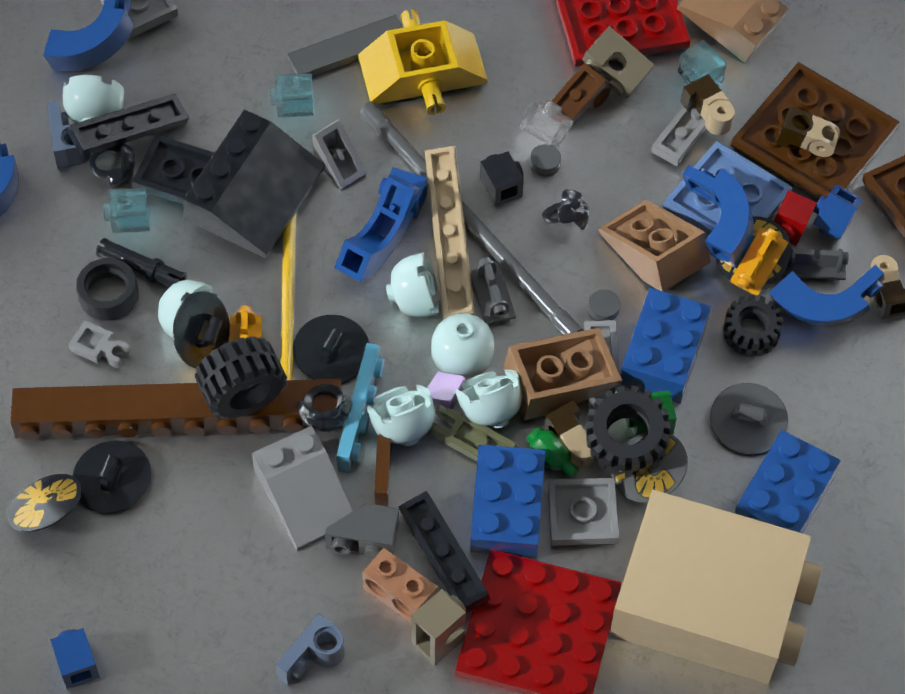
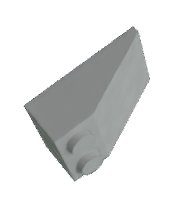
M312 426L252 453L254 471L297 551L324 539L327 527L353 512L329 456Z

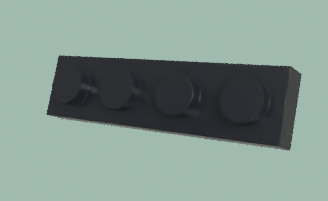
M171 94L71 124L67 133L82 157L185 125L189 120V116L177 95Z
M428 491L398 506L400 513L448 595L456 596L465 606L466 613L491 600L487 590Z

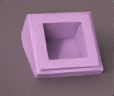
M437 372L427 387L433 404L437 407L442 405L452 410L458 401L455 391L456 389L463 390L462 383L466 381V378L461 375Z

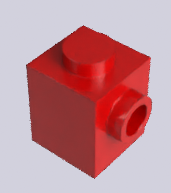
M788 190L774 222L784 229L790 244L797 246L817 202Z

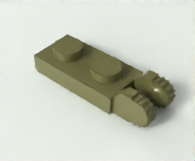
M442 405L437 407L435 414L441 420L453 425L452 428L448 430L433 422L432 427L427 432L429 435L444 441L446 445L476 462L479 445L518 448V445L510 439L486 426L471 422L463 413L458 414Z

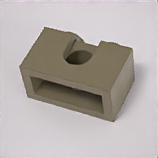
M610 26L586 51L582 58L589 67L598 74H602L609 81L612 92L618 96L623 95L625 98L631 95L655 66ZM609 61H619L622 64L623 70H613L609 65Z
M441 589L411 615V642L434 665L440 662L465 638V630L462 627L465 625L466 609L463 603L456 596H449Z

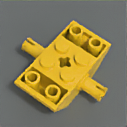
M411 9L413 17L411 19L408 10H406L400 16L404 28L386 31L358 54L370 101L380 104L423 96L427 113L435 115L434 106H436L437 114H441L446 109L441 92L488 83L474 33L446 20L421 24L417 10Z

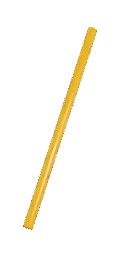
M296 213L283 232L280 364L287 376L286 380H293Z

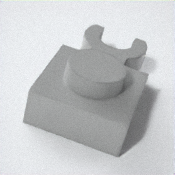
M84 320L68 344L71 352L97 364L103 356L115 368H120L122 363L121 359L114 356V354L123 352L129 355L130 353L129 345L121 340L113 341L114 337L111 331Z

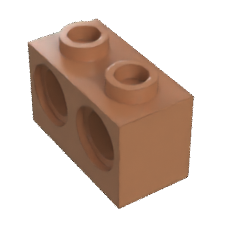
M385 548L377 554L362 572L363 589L410 623L411 615L437 593V585Z

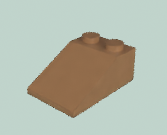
M682 0L676 8L744 63L778 27L789 10L779 0Z
M644 200L598 228L602 237L644 282L659 291L664 292L672 288L675 284L711 263L705 241V232L648 200Z
M600 328L511 345L508 348L503 366L504 370L516 371L519 376L523 392L520 411L524 420L546 416L572 400L576 404L622 382Z

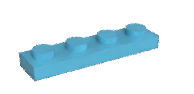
M366 344L352 396L351 413L345 421L336 455L338 471L351 473L353 462H359L361 457L362 443L359 442L361 433H367L370 422L367 407L368 405L374 406L373 399L377 397V386H374L376 377H382L385 359L380 358L379 345Z

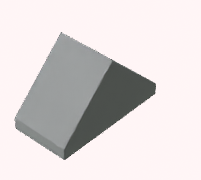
M340 120L334 121L312 135L314 156L325 164L323 171L340 189L366 174Z

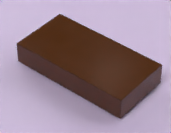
M380 433L377 439L374 496L375 505L388 507L392 447L391 439L384 437Z

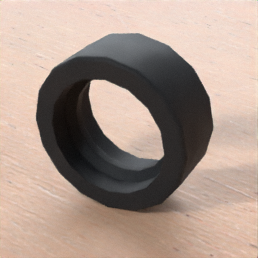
M100 258L86 265L77 277L76 291L83 310L93 318L104 321L124 317L134 308L138 301L136 276L132 268L124 261L115 258ZM105 277H115L123 280L126 284L125 292L117 299L111 301H98L91 298L89 294L91 285Z

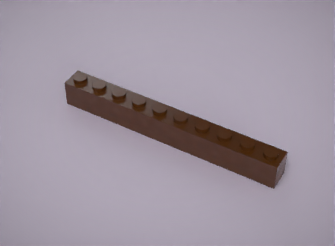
M341 379L286 380L287 384L283 388V392L273 402L259 411L234 419L215 417L210 412L197 383L13 388L10 423L15 438L24 440H36L39 437H54L64 440L72 436H87L97 439L106 435H120L131 438L140 434H153L164 437L174 433H186L197 436L208 432L230 435L243 431L263 434L268 431L277 430L296 433L310 427L299 415L297 409L299 400L304 401L308 391L320 384H332L342 391ZM330 393L319 394L312 402L314 411L326 412L337 406V398Z

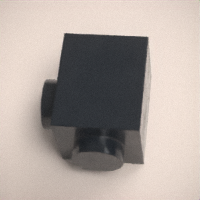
M509 151L499 155H490L485 160L480 161V180L494 206L523 196V169L518 161L514 162Z

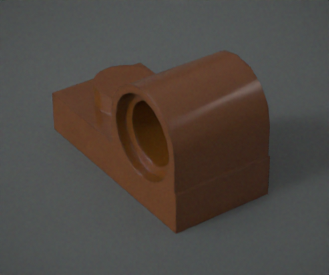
M584 62L545 109L570 129L588 107L597 109L607 100L611 87L602 76Z

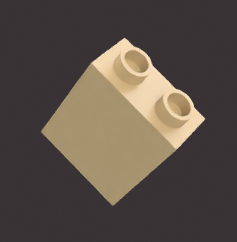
M652 489L614 609L610 636L769 684L777 661L795 666L804 638L806 626L788 620L794 600L808 605L812 604L819 582L822 566L805 561L811 536Z

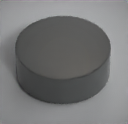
M542 144L532 150L530 166L536 173L551 175L560 167L561 154L556 147Z
M610 290L594 292L589 298L588 311L590 316L597 321L614 320L620 311L619 297Z

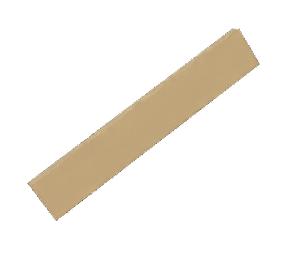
M455 146L424 150L443 318L445 319L457 313H468L476 316Z

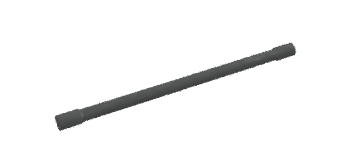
M373 101L364 104L360 109V114L389 142L418 175L427 177L426 160L393 126L390 119ZM462 201L465 227L550 318L551 323L562 335L584 331Z

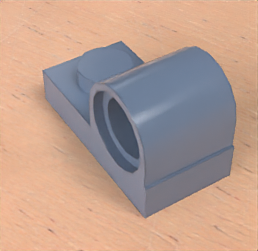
M59 100L47 102L53 153L57 169L84 164L89 160L91 154L80 156L67 133L71 125L67 113L61 112Z
M318 613L276 663L277 678L289 685L295 677L299 679L306 672L310 665V659L322 667L331 668L337 666L342 661L345 651L344 638L340 629ZM325 642H332L336 645L331 650L320 648V645Z

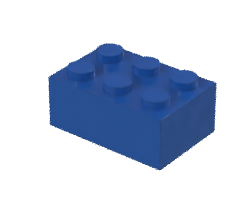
M649 288L622 364L620 374L622 379L621 386L631 389V386L639 387L638 391L644 393L645 389L652 393L670 390L672 402L681 404L707 327L711 306Z
M781 429L736 505L734 513L804 533L832 484L841 460Z
M492 445L478 446L470 553L489 554L490 550H497L521 557L537 558L545 450Z

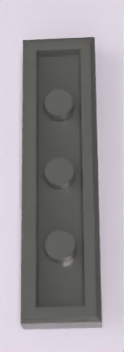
M395 14L287 53L288 61L300 82L359 60L358 54L388 30L403 28Z

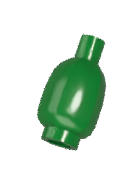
M538 426L527 436L526 440L530 443V449L545 450L544 465L554 471L562 470L569 478L577 474L579 468L570 461L571 453L556 433L552 430H544L541 426Z

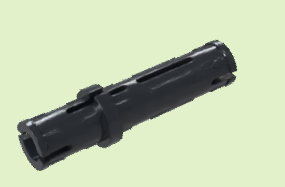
M107 238L100 240V244H103L104 247L98 245L96 248V256L124 261L134 272L145 276L147 281L151 283L157 281L171 287L179 281L187 280V273L165 265L163 260L159 258L151 259L109 241Z

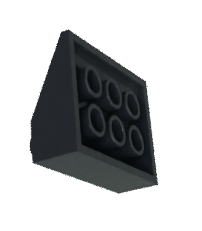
M244 109L184 197V220L267 258L324 170L325 164L273 122Z

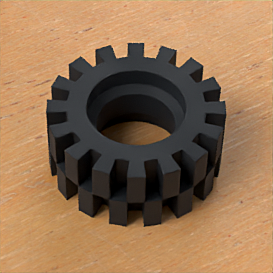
M749 295L748 301L742 296L739 297L738 303L735 300L731 303L730 309L728 308L723 325L724 339H728L727 344L730 348L736 345L735 352L740 354L743 349L746 350L745 356L751 357L752 351H755L756 357L762 356L763 350L768 354L771 352L772 347H776L783 327V317H780L781 311L779 308L774 310L775 303L770 300L766 304V297L760 296V300L757 301L755 300V295ZM744 319H756L764 324L765 330L761 333H751L742 328L741 322Z

